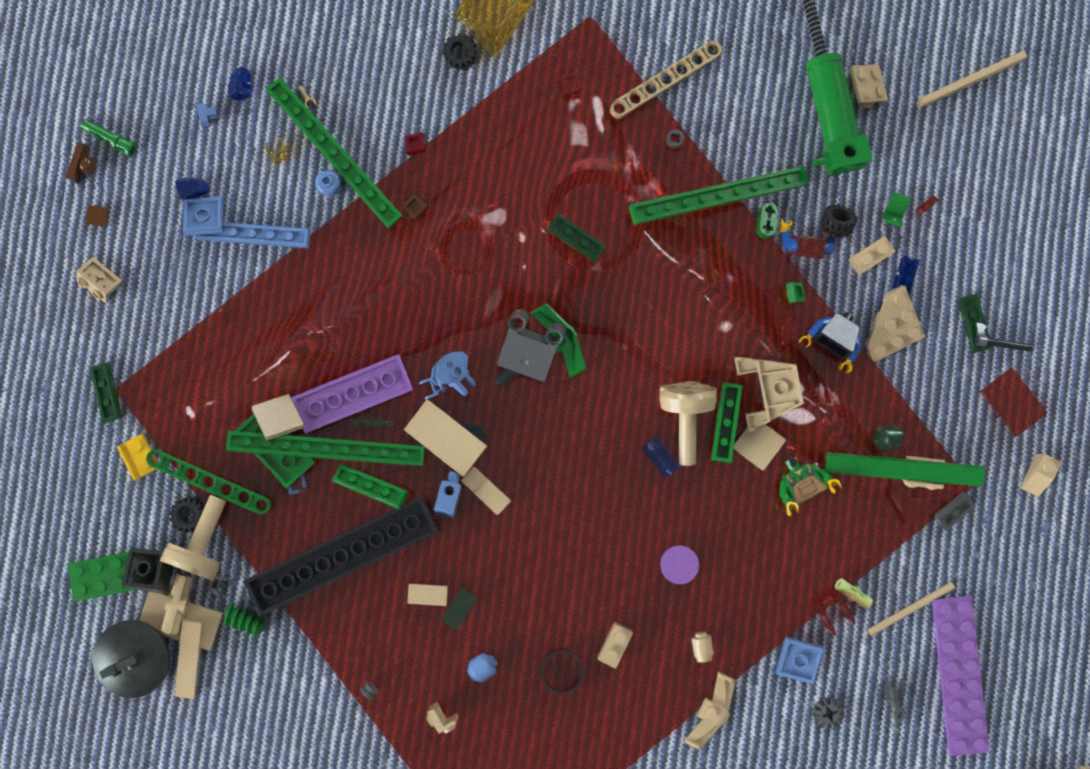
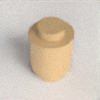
M706 632L695 633V636L692 637L694 657L697 658V662L711 661L712 655H714L711 635H707Z

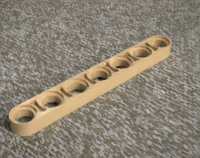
M717 41L706 43L612 103L610 108L612 116L617 119L627 116L713 62L721 54V45ZM708 47H716L718 53L711 55L708 52ZM699 56L702 59V63L699 65L694 64L692 58ZM682 65L687 69V72L679 74L677 67ZM668 75L671 78V83L664 84L661 77ZM647 85H653L656 89V92L653 94H649L646 91L645 87ZM638 95L640 102L637 104L632 103L630 96ZM620 104L624 107L625 111L623 113H616L614 106Z

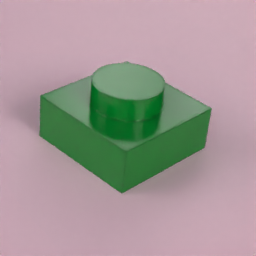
M791 282L786 284V295L789 303L806 301L803 283Z

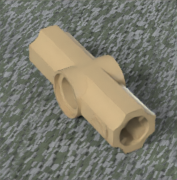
M177 573L175 576L172 591L165 603L166 613L161 631L164 633L179 634L183 616L186 614L190 604V598L188 597L194 579L190 575Z

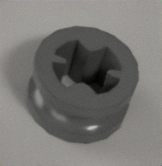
M671 130L666 137V144L672 149L679 148L684 140L683 133L679 130ZM672 135L679 137L678 143L676 141L671 142Z
M366 681L365 687L362 686L360 688L362 694L369 700H373L375 698L374 695L380 693L377 687L369 681Z

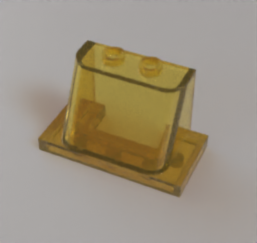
M462 0L453 16L458 22L476 33L475 37L489 55L496 58L535 0Z

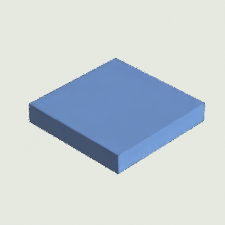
M222 196L184 200L183 233L185 236L223 233L224 200Z
M786 636L775 671L776 675L814 685L824 647Z

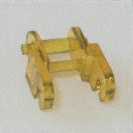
M282 137L279 138L282 145L280 150L272 152L268 148V144L264 143L268 156L272 158L271 163H274V165H277L276 162L284 159L286 162L288 161L287 158L289 156L285 154L287 149ZM282 152L283 156L274 157V154Z

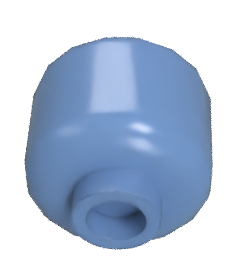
M331 170L320 172L315 180L318 191L327 197L337 195L342 187L339 176Z
M482 653L469 661L468 674L475 682H485L496 674L497 662L492 655L488 656Z

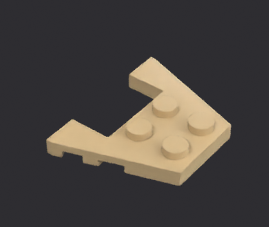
M734 357L737 375L758 372L765 410L746 413L749 432L804 404L796 364Z

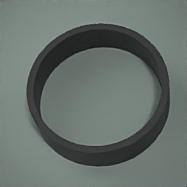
M564 649L549 653L542 662L540 672L545 687L551 692L561 695L576 690L581 684L584 674L583 665L579 657L573 652ZM555 654H569L580 664V679L570 689L556 690L550 687L544 679V664Z

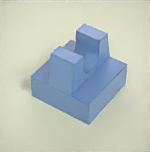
M204 103L196 104L202 128L209 127L208 121L217 119L215 107L205 108Z

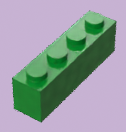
M721 384L710 459L712 461L732 463L742 385Z

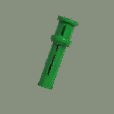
M89 119L82 121L81 130L107 142L112 149L125 153L129 158L135 154L138 147L135 141L131 142L125 139L122 134H114Z

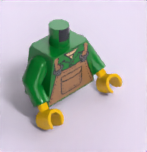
M794 456L785 461L789 472L782 475L783 479L780 482L779 495L787 508V515L791 516L790 509H795L798 514V504L828 489L827 485H829L832 493H836L834 488H832L834 485H838L840 488L842 486L839 480L834 479L821 467L809 463L799 465Z

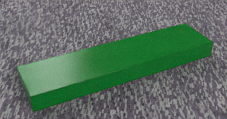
M340 464L332 479L336 484L399 510L409 494L405 489L344 464Z

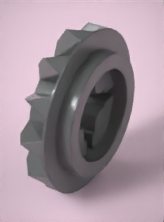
M822 698L813 708L814 720L825 729H835V727L841 725L844 718V708L834 698ZM827 707L831 711H836L831 715L832 720H830L827 716H823L827 713Z

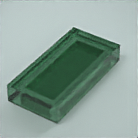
M461 587L441 618V621L457 631L478 597Z

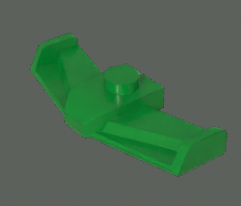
M548 303L532 311L531 314L547 330L553 323H560L565 327V336L561 344L558 345L555 354L562 351L570 379L586 370V364L577 338L578 335L574 328ZM551 332L554 337H560L558 332Z

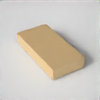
M409 583L407 604L447 606L448 586Z

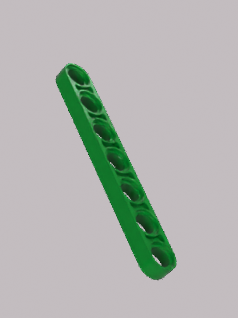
M152 450L146 456V461L151 467L255 513L264 514L271 509L269 498L166 452ZM154 453H158L161 456V461L158 464H154L151 460ZM171 461H176L179 465L178 470L175 472L169 469ZM191 468L196 471V477L193 480L189 479L186 475L187 471ZM207 476L214 479L212 487H206L204 484V479ZM225 484H229L232 488L229 495L222 493L221 489ZM242 492H246L249 495V500L246 503H242L239 499V495ZM261 499L267 503V508L264 511L257 508V502Z

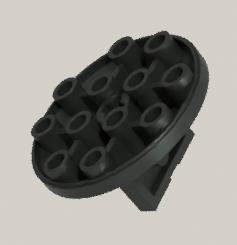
M124 620L108 627L98 637L92 655L93 668L98 680L108 691L125 698H138L151 693L162 684L170 667V651L162 634L152 625L139 620Z

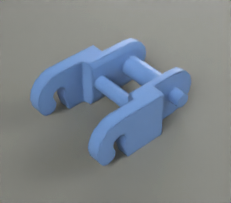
M431 377L419 382V385L430 382L433 388V394L425 397V400L438 396L439 392L442 391L444 393L447 387L439 385L440 389L436 390Z

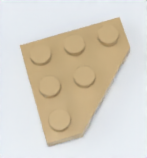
M903 285L885 293L881 310L877 313L873 322L870 337H867L865 342L866 349L873 362L925 337L907 289Z

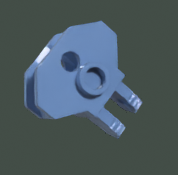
M463 351L445 354L432 367L431 381L436 386L449 385L454 387L463 396H466L468 391L460 383L461 380L472 388L476 385L475 381L468 375V356Z

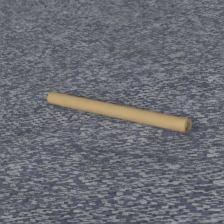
M949 582L867 629L870 636L875 635L931 603L933 600L955 589L952 582Z

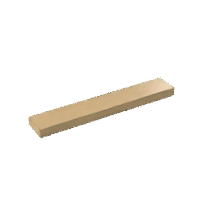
M1023 50L923 96L916 102L917 106L921 109L1017 65L1027 55Z

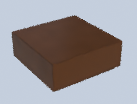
M415 193L401 206L415 221L429 208Z
M88 205L85 224L106 227L109 208Z

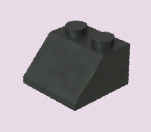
M130 548L122 586L147 592L168 594L174 566L160 561L164 552L162 550Z

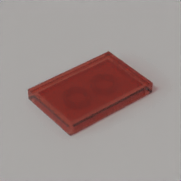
M1009 368L980 390L1015 437L1019 436L1047 414L1013 368Z

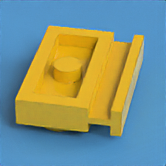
M140 434L117 446L134 481L157 470L148 465L146 461V456L152 449L144 434ZM153 454L151 460L154 464H158V461L155 455Z

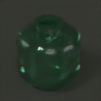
M897 425L880 426L873 434L874 444L883 451L900 448L904 440V434Z

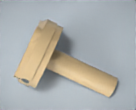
M695 381L660 386L659 397L661 409L679 413V464L686 466L695 465L697 413H705L715 409L717 388Z
M210 495L187 549L168 543L160 561L214 581L220 562L203 555L226 501Z

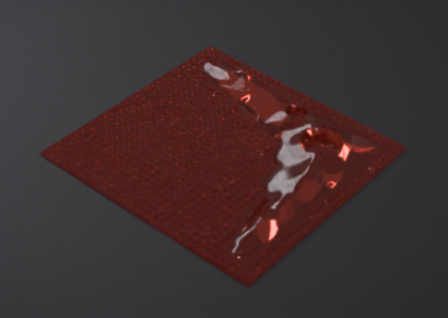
M592 17L582 21L427 143L425 153L412 155L375 184L403 216L394 226L388 229L361 197L357 198L310 235L309 248L292 249L116 388L119 397L163 452L270 499L271 509L267 513L258 514L187 483L204 506L210 495L226 501L218 523L257 573L263 572L396 509L334 483L332 479L340 464L407 490L409 494L403 505L421 496L425 497L440 529L439 532L283 605L410 769H627L700 709L705 697L712 700L718 671L735 680L738 679L781 644L786 636L792 635L840 596L842 592L835 589V584L839 579L843 578L851 585L856 583L930 523L938 511L963 491L968 492L973 487L971 485L943 483V489L930 490L926 487H908L902 479L829 473L834 479L840 481L842 488L834 485L832 488H834L836 493H832L829 485H827L828 489L798 504V514L795 509H790L791 516L787 515V508L779 495L780 482L783 479L782 475L789 472L785 461L794 456L799 465L804 463L815 464L822 469L825 466L827 452L905 459L906 456L940 459L946 463H955V461L862 347L855 361L851 363L852 371L845 373L848 368L845 364L842 370H839L838 366L841 362H845L846 359L842 360L813 341L814 338L811 339V344L807 348H804L808 345L807 339H802L799 343V339L809 334V329L816 321L827 316L833 317L835 314L772 237L762 239L758 236V220L742 201L638 225L633 224L628 208L631 204L727 182L657 97L621 119L612 116L610 112L612 103L644 83V81ZM647 85L645 87L646 91L649 94H653L652 90ZM631 95L630 101L637 104L640 102V98L638 95ZM620 104L614 106L616 113H623L625 111L624 107ZM671 130H679L684 135L683 143L679 148L672 149L666 144V137ZM672 135L671 142L676 141L678 143L679 137ZM414 193L429 207L416 221L401 207ZM557 213L606 245V248L595 263L546 230ZM791 282L803 283L806 301L789 303L786 295V284ZM548 303L577 333L587 369L570 379L562 351L554 355L545 382L519 373L502 387L498 386L494 379L507 368L501 367L497 363L509 330L508 322L513 312L518 309L526 311L529 321L524 329L546 336L548 330L531 312ZM514 318L517 323H523L520 318ZM463 351L468 356V375L475 381V387L472 388L461 380L460 383L468 391L466 396L460 394L454 387L443 385L447 387L445 392L441 391L438 396L428 400L460 425L471 422L478 424L485 430L488 436V447L474 466L500 489L511 502L496 515L461 481L464 477L460 475L458 484L461 485L462 489L454 519L435 515L434 507L442 480L447 481L449 472H458L426 447H424L423 466L313 458L316 463L304 473L307 487H303L302 478H299L291 485L292 490H299V493L288 495V489L282 485L254 453L226 451L228 431H235L254 414L252 411V406L287 394L291 398L399 354L414 389L413 391L307 434L303 428L290 434L301 437L423 446L404 431L426 401L425 397L432 395L434 392L430 382L423 383L422 385H419V382L431 377L432 367L445 354ZM734 357L797 365L804 404L766 423L768 427L785 438L786 441L764 471L734 449L732 463L710 460L722 383L742 385L735 442L747 427L746 413L765 410L758 372L737 375ZM695 381L717 388L715 409L705 413H697L695 465L686 466L679 464V413L661 409L659 397L660 386ZM435 385L436 390H439V385ZM171 461L176 470H178V463L176 461ZM192 468L189 469L186 473L187 477L193 480L196 477V471ZM207 476L204 479L205 486L212 487L214 479ZM225 484L221 490L224 495H229L232 488L229 484ZM448 490L446 495H452L453 491ZM242 492L239 495L242 503H246L249 500V495L246 492ZM259 500L257 508L264 511L267 508L266 501ZM672 546H686L694 551L698 557V573L688 583H671L661 572V556ZM409 583L448 586L447 606L407 604ZM614 622L633 632L616 669L599 661L597 658ZM706 632L707 635H711L714 652L711 661L697 662V658L694 657L692 637L695 636V633ZM560 649L569 650L576 654L582 662L584 672L579 687L571 693L562 695L548 690L542 682L540 673L544 658L549 653ZM482 653L488 656L492 655L497 662L496 674L482 683L473 681L467 671L469 661ZM559 653L551 656L546 661L543 667V676L550 687L556 690H567L575 686L579 681L581 667L573 656ZM366 681L374 684L380 692L378 695H374L375 698L373 700L366 698L360 691L362 686L365 687ZM438 702L446 718L455 713L459 716L457 724L454 725L455 728L446 734L444 731L438 734L434 726L431 727L427 721V711L430 705Z

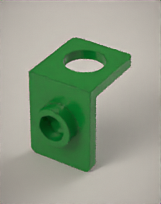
M893 192L883 213L884 221L902 227V218L911 198Z

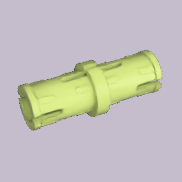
M843 578L836 582L835 589L845 594L847 599L855 601L864 609L871 606L872 598L861 592L860 588L852 586Z

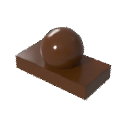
M80 142L76 144L66 174L67 179L78 184L82 174L90 175L95 172L97 167L95 160L88 156L91 148Z

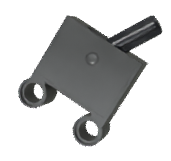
M522 309L515 310L509 319V330L497 365L507 369L495 377L496 384L502 387L519 373L545 382L557 347L565 336V327L560 323H553L548 328L546 336L524 329L529 321L528 313ZM514 318H520L523 323H517ZM551 332H558L560 337H554Z

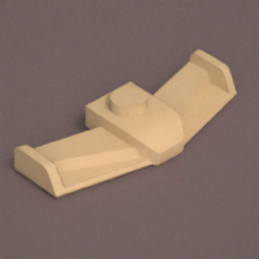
M718 671L713 698L710 700L705 697L697 713V717L702 720L684 739L686 744L701 749L720 726L726 724L730 716L729 709L735 679Z

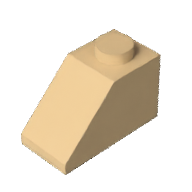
M1036 454L1020 489L1039 497L1054 480L1062 462L1046 454Z

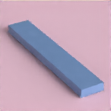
M223 222V233L196 235L195 239L200 241L309 248L311 230L309 228Z

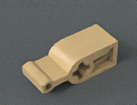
M475 466L461 480L496 515L511 502Z

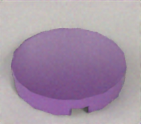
M676 545L663 553L660 568L664 577L671 583L685 584L693 580L697 575L699 561L695 552L690 548Z

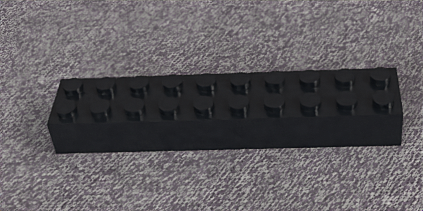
M421 496L402 505L400 510L394 509L260 572L243 582L260 617L439 532L440 529L425 497Z

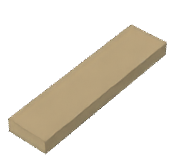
M187 619L182 621L175 697L190 699L196 697L203 630L202 621Z

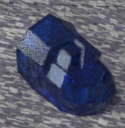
M241 66L235 69L230 76L228 95L231 99L237 101L246 100L251 97L253 90L252 77L249 70Z
M185 177L176 180L175 183L182 200L203 196L209 193L211 189L210 184L205 182L204 179H196L195 177Z

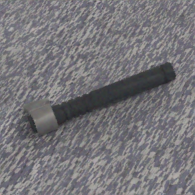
M976 323L977 334L974 338V343L978 346L988 345L1028 352L1033 351L1032 344L987 338L984 332L987 328L986 325Z

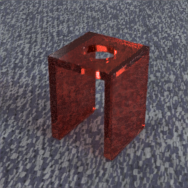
M833 587L811 599L824 627L833 635H836V632L825 609L836 602L843 616L852 624L856 623L843 595ZM832 596L831 599L823 601L825 598Z

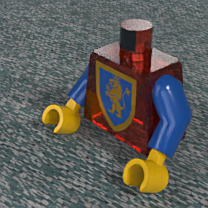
M783 219L781 220L779 231L782 232L783 246L785 250H788L787 253L824 259V255L833 254L836 244V237L833 234L829 235V232H826L827 238L791 234L792 221L789 220L788 224L783 222Z

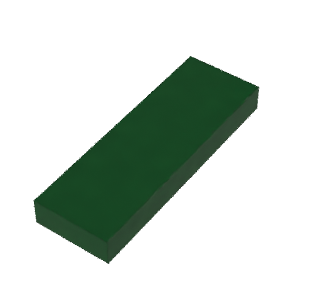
M557 213L546 229L594 263L606 248V245L559 213Z
M977 293L958 298L957 302L972 354L992 349L993 346H978L974 343V338L977 334L976 323L986 325ZM986 328L984 330L985 335L987 336V338H990L988 330Z
M110 363L89 367L102 423L123 418Z

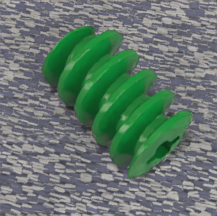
M232 601L226 611L224 624L228 626L231 623V628L235 629L238 627L240 632L245 630L246 635L252 633V638L256 639L266 627L268 617L264 621H262V616L255 618L256 611L253 610L249 615V608L246 607L241 611L242 605L239 604L234 608L235 601Z

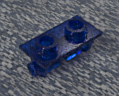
M903 255L899 260V275H896L892 289L903 285L906 287L910 297L920 260L910 259L909 256Z
M657 436L641 447L664 479L680 467Z

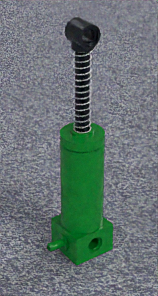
M802 0L804 13L806 14L805 18L807 19L806 23H808L807 27L810 30L811 42H813V51L816 54L815 58L805 63L825 144L821 151L822 157L813 159L812 164L814 167L824 165L827 177L864 169L873 159L867 135H860L841 54L827 53L815 0Z

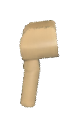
M299 86L298 90L304 97L305 106L310 110L307 105L309 101H313L317 106L315 99L309 97L303 87Z

